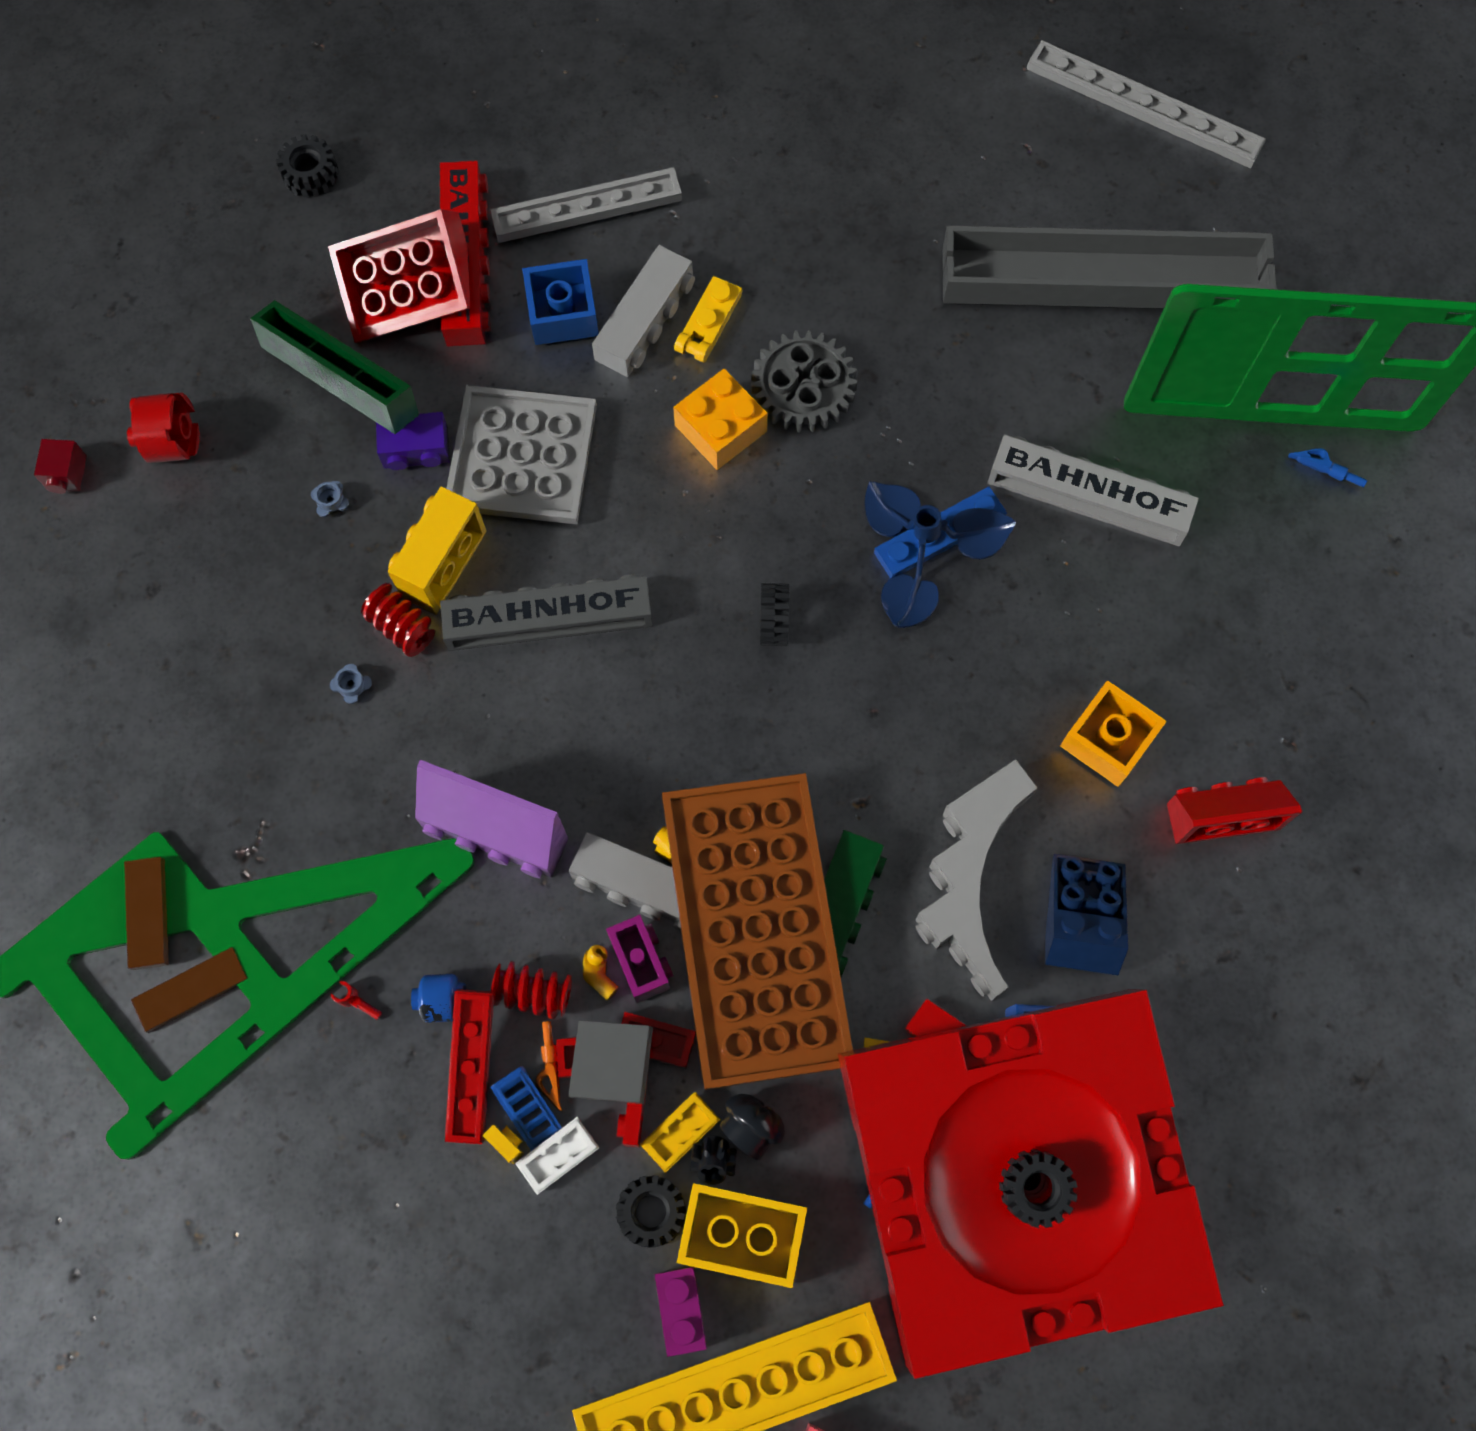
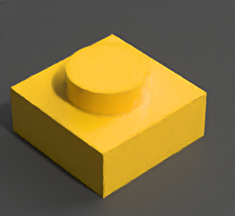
M493 1124L483 1134V1137L511 1164H515L525 1154L518 1147L522 1140L507 1125L501 1130Z

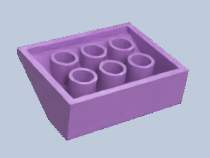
M419 761L417 765L415 818L423 827V833L438 840H442L443 836L457 839L455 845L461 849L474 853L477 848L489 853L487 857L494 862L507 866L510 861L521 865L520 870L532 877L540 878L544 874L552 878L568 841V836L557 812L426 761Z

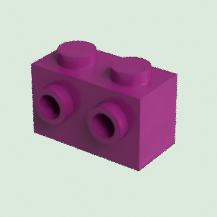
M637 915L606 929L636 1003L670 990L667 979L674 976L666 957L664 956L659 959L654 945L659 944V940L651 923L644 925L641 915Z

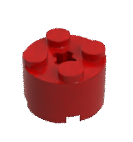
M167 393L131 398L132 427L127 429V440L131 447H137L140 455L147 463L191 459L189 456L197 454L200 442L199 425L191 421L190 413L195 412L190 399L184 393Z

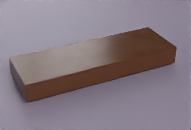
M154 857L125 861L128 969L139 970L168 966L165 859Z
M233 947L132 998L131 1001L144 1031L150 1033L238 987L236 984L246 980L247 977Z

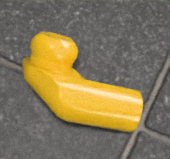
M593 945L585 952L583 957V979L608 1001L618 991L619 986L606 976L607 950L602 945Z

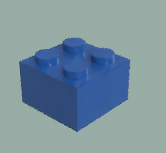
M587 259L522 268L530 325L535 345L598 336L599 331Z

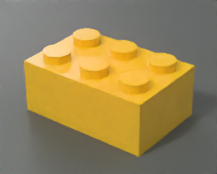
M440 486L435 496L432 495L428 498L424 506V514L417 524L414 523L410 527L406 536V543L400 552H396L392 556L388 565V574L397 591L402 593L403 599L410 600L413 604L437 615L441 608L440 601L446 600L487 532L477 503Z
M693 1183L676 1263L793 1288L807 1207Z

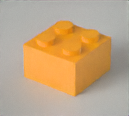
M725 368L673 407L675 426L716 470H719L767 432L768 413Z
M1107 680L1068 732L1060 747L1119 787L1167 721Z

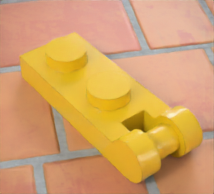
M713 276L683 332L678 335L674 351L681 354L690 353L694 355L696 360L705 363L742 296V287ZM694 337H695V338L700 339V340H702V341H701L700 343H698V342L693 341V339H694Z

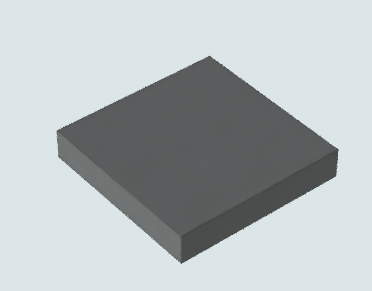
M578 1021L568 1097L644 1104L653 1027Z

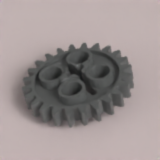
M796 330L794 331L793 339L789 340L786 335L781 334V344L771 340L769 342L770 351L766 349L760 350V359L754 360V371H751V381L753 382L751 383L752 394H756L755 400L757 403L763 405L762 408L768 414L773 412V424L783 419L784 429L786 430L792 423H795L797 432H801L803 424H808L811 432H814L815 423L819 422L822 427L827 428L828 418L838 422L839 411L842 413L848 412V403L854 402L855 393L853 391L857 390L858 381L855 380L857 368H851L853 357H845V347L835 349L836 339L833 338L828 343H825L824 333H821L817 339H812L811 330L807 331L805 338H800ZM799 358L806 360V362L798 363L794 360ZM817 361H820L815 367H813V365ZM829 375L833 377V379L824 380L821 378V376ZM777 382H784V383H787L788 385H787V386H783V387H779V386L775 385V383H777ZM793 395H795V397L791 401H788ZM811 399L814 403L805 404L802 400Z

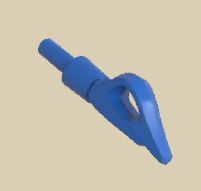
M1310 449L1289 453L1288 458L1295 459L1298 463L1313 470L1326 473L1341 482L1345 479L1363 488L1367 483L1366 479L1348 472L1349 468L1333 463L1325 449ZM1311 456H1318L1320 459L1312 458Z

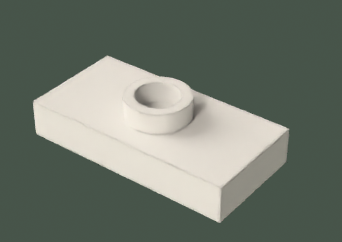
M577 1116L515 1164L538 1195L600 1147Z

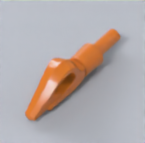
M551 1021L542 1022L544 1046L541 1047L544 1068L536 1075L535 1083L539 1091L549 1099L556 1109L562 1111L556 1045H553ZM545 1077H549L552 1084L551 1093L542 1084V1079Z

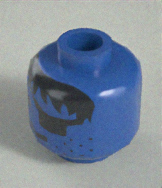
M455 974L423 976L418 988H412V1010H419L421 1019L427 1023L452 1022L455 991L457 989L467 990L465 982L460 983Z

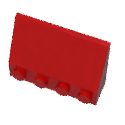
M440 209L328 246L354 343L367 341L470 309L468 249L459 212Z

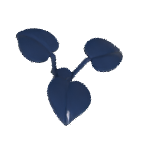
M870 481L865 495V512L871 528L882 536L894 537L904 527L908 530L914 527V535L919 540L915 579L906 574L896 575L889 579L882 589V606L892 624L898 628L916 626L928 619L938 605L939 592L935 583L925 580L921 581L926 543L936 541L943 530L951 539H958V549L963 555L972 559H986L994 556L1001 550L1014 530L1016 521L997 511L971 508L961 511L954 517V532L948 526L946 520L941 521L940 511L931 505L921 506L919 497L912 490L899 485H887Z

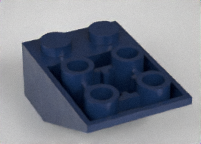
M1054 854L1045 934V965L1118 976L1128 951L1126 865Z

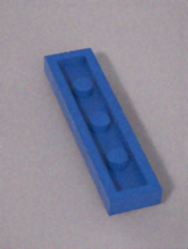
M990 486L940 512L941 521L946 520L948 526L954 532V517L966 509L982 508L1007 515V511ZM914 527L875 547L874 554L890 579L917 567L919 540L914 535ZM942 530L940 537L936 541L926 543L924 562L957 545L958 539H951Z

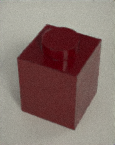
M41 439L34 476L50 492L64 494L66 491L80 492L87 455L75 441Z

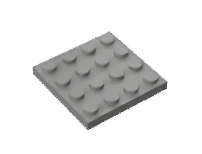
M466 385L446 489L477 503L480 514L578 525L597 409L596 399Z

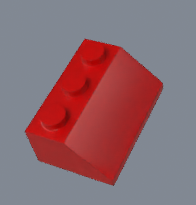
M1267 777L1254 778L1246 781V785L1233 786L1232 782L1218 783L1211 786V790L1198 791L1197 787L1182 788L1177 790L1176 794L1167 803L1176 844L1281 830L1302 813L1301 805L1281 780L1268 782Z

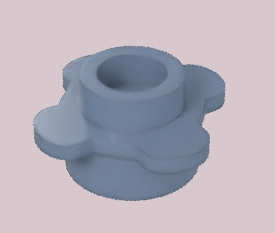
M324 482L311 491V498L317 503L316 512L319 516L328 517L331 512L336 510L344 511L348 508L349 501L343 496V485L340 482ZM333 497L332 501H327V498Z
M354 664L345 665L344 668L336 673L335 678L330 681V689L333 692H339L347 704L356 703L358 696L364 690L370 689L372 685L370 677L363 676ZM353 681L354 685L349 687L348 683Z

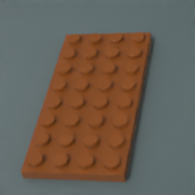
M806 773L662 792L704 1090L841 1069L837 1053L851 1051L853 1048Z

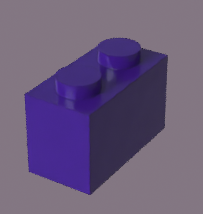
M443 412L421 413L396 434L376 422L377 455L384 469L403 470L408 466L423 465L425 467H436L441 463H450L448 426Z

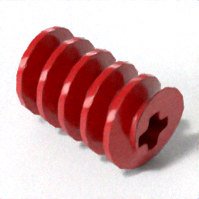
M384 583L364 601L361 607V614L367 622L373 623L376 630L383 632L387 639L393 640L397 648L403 649L406 656H416L434 639L435 629L429 630L432 620L429 616L420 619L422 611L419 608H414L410 611L412 602L410 600L401 602L402 593L399 591L391 593L392 585Z
M510 961L505 970H501V964L499 963L490 990L494 992L493 1006L499 1005L502 999H504L505 1008L511 1010L518 1001L519 1011L523 1013L527 1012L532 1005L533 1014L536 1016H540L547 1007L548 1018L555 1019L560 1011L563 1017L571 994L572 976L567 974L561 984L558 983L557 971H553L549 979L544 980L543 968L539 967L534 977H531L529 965L527 964L524 965L518 974L515 973L514 961Z

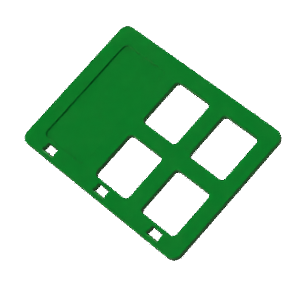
M1182 284L1175 287L1170 293L1124 398V409L1127 412L1139 414L1407 432L1418 431L1429 424L1476 366V303ZM1311 316L1375 320L1351 354L1288 351L1305 321ZM1409 323L1473 326L1447 360L1433 361L1384 357ZM1288 371L1338 375L1317 405L1258 402L1276 372ZM1373 377L1431 381L1413 405L1406 411L1348 408L1366 381Z

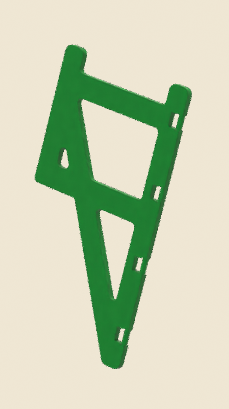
M153 832L0 956V998L10 997L28 982H32L127 1103L129 1107L128 1113L107 1131L106 1141L119 1158L130 1160L139 1155L160 1137L161 1133L179 1118L181 1119L342 981L343 977L357 965L363 963L419 915L447 888L449 889L474 866V857L471 852L455 845L457 839L451 838L225 887L207 889L167 839L159 832ZM154 857L165 859L168 936L194 932L212 956L233 947L247 977L246 980L236 985L251 1003L250 1009L165 1081H162L71 966V961L76 956L127 945L124 862ZM434 874L442 882L423 897V894L417 888ZM369 893L377 895L376 902L287 978H281L241 929L242 923L247 919ZM347 949L354 957L336 971L330 962ZM255 1026H258L265 1033L246 1048L241 1038ZM165 1104L172 1110V1113L154 1127L149 1117Z

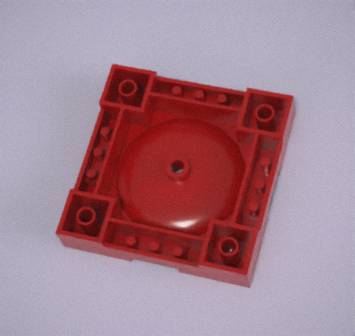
M1122 990L983 1023L837 1053L889 1282L888 1288L904 1362L914 1379L1031 1352L1030 1347L1101 1330L1112 1333L1224 1306L1195 1186L1189 1184L1171 1110V1107H1175L1147 990ZM1031 1149H1038L1041 1152L1046 1151L1065 1162L1064 1164L1073 1172L1071 1177L1076 1180L1078 1187L1073 1188V1192L1077 1194L1076 1202L1071 1200L1069 1206L1073 1210L1070 1214L1065 1212L1062 1215L1065 1219L1061 1223L1051 1222L1053 1227L1045 1228L1043 1225H1039V1228L1022 1222L1007 1209L1008 1206L1002 1201L1001 1196L1004 1194L999 1189V1182H1004V1177L1001 1175L1003 1168L1008 1170L1010 1164L1007 1162L1011 1158L1018 1159V1153L1022 1151L1031 1153ZM1044 1173L1033 1174L1032 1181L1024 1186L1025 1196L1031 1203L1046 1201L1052 1192L1051 1180Z

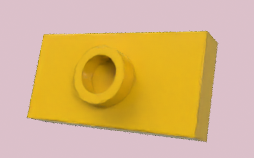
M694 1092L640 1145L660 1168L667 1173L692 1149L693 1144H697L721 1119Z

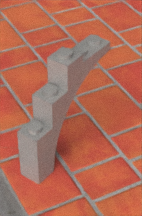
M1016 759L946 806L943 813L945 817L943 823L953 837L959 836L961 840L932 859L929 866L932 871L929 874L935 885L940 890L946 889L948 893L920 911L915 919L918 923L915 926L916 930L926 944L932 942L935 948L938 949L949 941L951 944L949 951L954 960L960 966L964 964L973 975L970 979L975 989L981 996L987 995L991 1001L1003 994L1009 987L993 962L984 937L979 906L981 875L988 849L996 833L1009 816L1029 800L1037 789V786Z

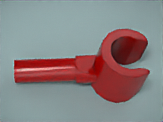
M345 981L339 982L348 989L345 998L339 999L331 994V998L341 1006H353L376 1020L382 1015L381 1011L363 1001L358 996L357 989Z

